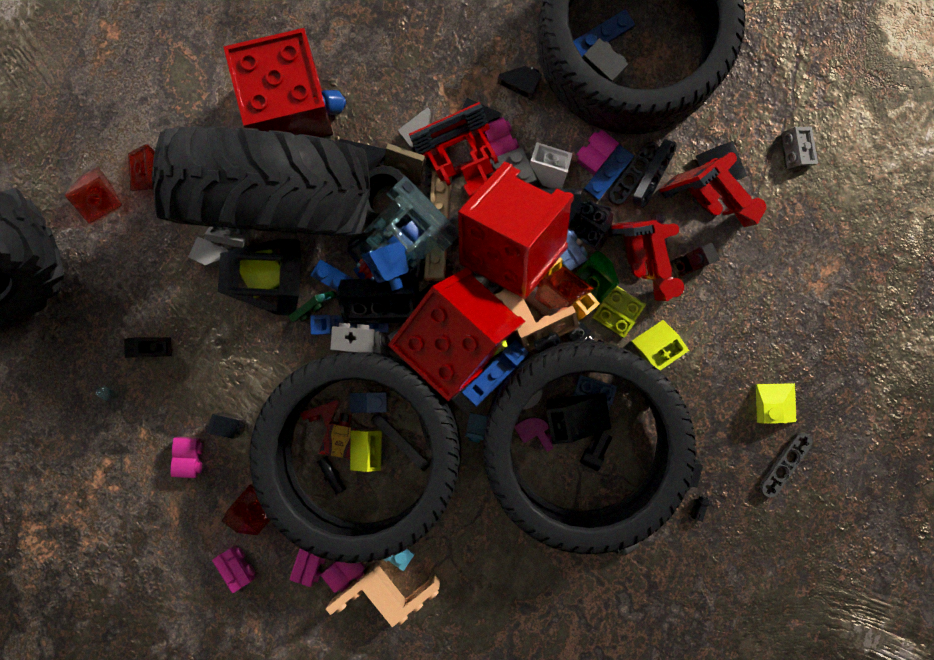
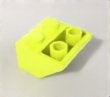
M661 320L631 341L641 357L659 370H662L689 351L680 336L664 320Z
M380 429L351 431V471H381L382 431Z

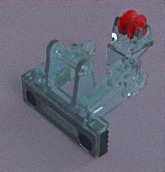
M406 176L387 193L393 201L364 230L367 234L374 227L376 228L365 240L372 247L370 251L389 245L386 240L393 234L407 248L405 254L408 267L410 265L414 267L436 246L444 252L459 236V230ZM406 213L425 231L413 243L395 226ZM362 258L356 264L360 269L358 273L363 272L365 274L364 279L368 277L374 281L373 274Z

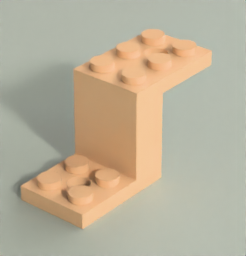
M505 288L495 294L513 313L525 320V323L516 330V333L523 347L528 352L535 349V340L537 341L549 335L550 331L552 333L556 332L560 337L579 328L576 311L573 306L561 308L556 314L545 316L536 323L522 297Z
M376 562L365 571L363 576L358 580H354L347 589L332 598L326 610L330 615L335 611L339 613L347 606L346 604L350 599L354 601L364 591L391 627L396 624L399 626L407 620V615L410 612H417L427 598L431 600L439 593L437 590L439 589L440 579L435 574L405 599Z

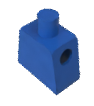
M402 240L362 255L378 283L388 281L392 291L403 287L399 276L408 273L409 268Z

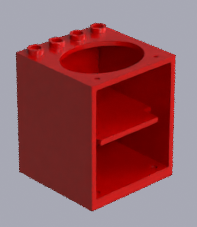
M305 28L223 46L244 128H253L269 132V130L290 132L294 135L304 134L320 138L333 135Z

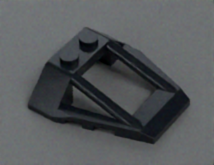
M277 239L220 253L218 292L275 315H291L297 310L301 263L299 240ZM279 248V253H254ZM240 260L280 261L279 289L238 288ZM248 296L277 297V303L275 305Z

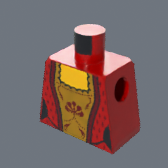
M340 413L339 423H329L319 449L320 454L350 459L351 431L358 430V427L350 426L352 415Z

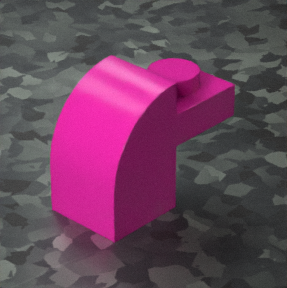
M529 417L515 424L514 428L523 443L537 436L546 452L554 449L551 435L549 432L546 434L544 432L549 429V425L544 420Z

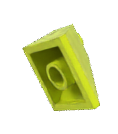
M756 384L757 423L796 422L795 384Z

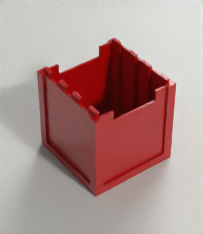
M504 161L458 211L459 260L462 266L526 299L568 248L566 241L570 208L574 195L558 188L552 194L547 193L517 178L516 176L521 170L513 167V164Z
M465 268L431 287L388 346L449 401L481 375L484 371L483 368L506 339L525 323V320L513 313L480 283L468 268Z

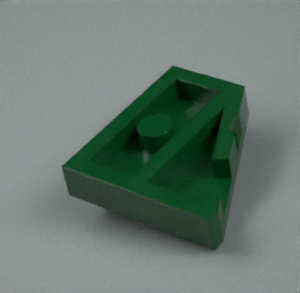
M330 291L315 295L289 315V318L292 322L308 320L312 313L321 310L326 304L336 299V292Z

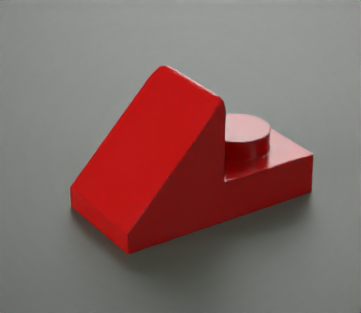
M340 399L300 414L303 420L308 419L309 422L320 419L322 414L325 426L328 428L329 423L333 422L341 402Z

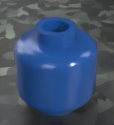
M338 90L321 91L327 114H341L346 105V100L341 92Z

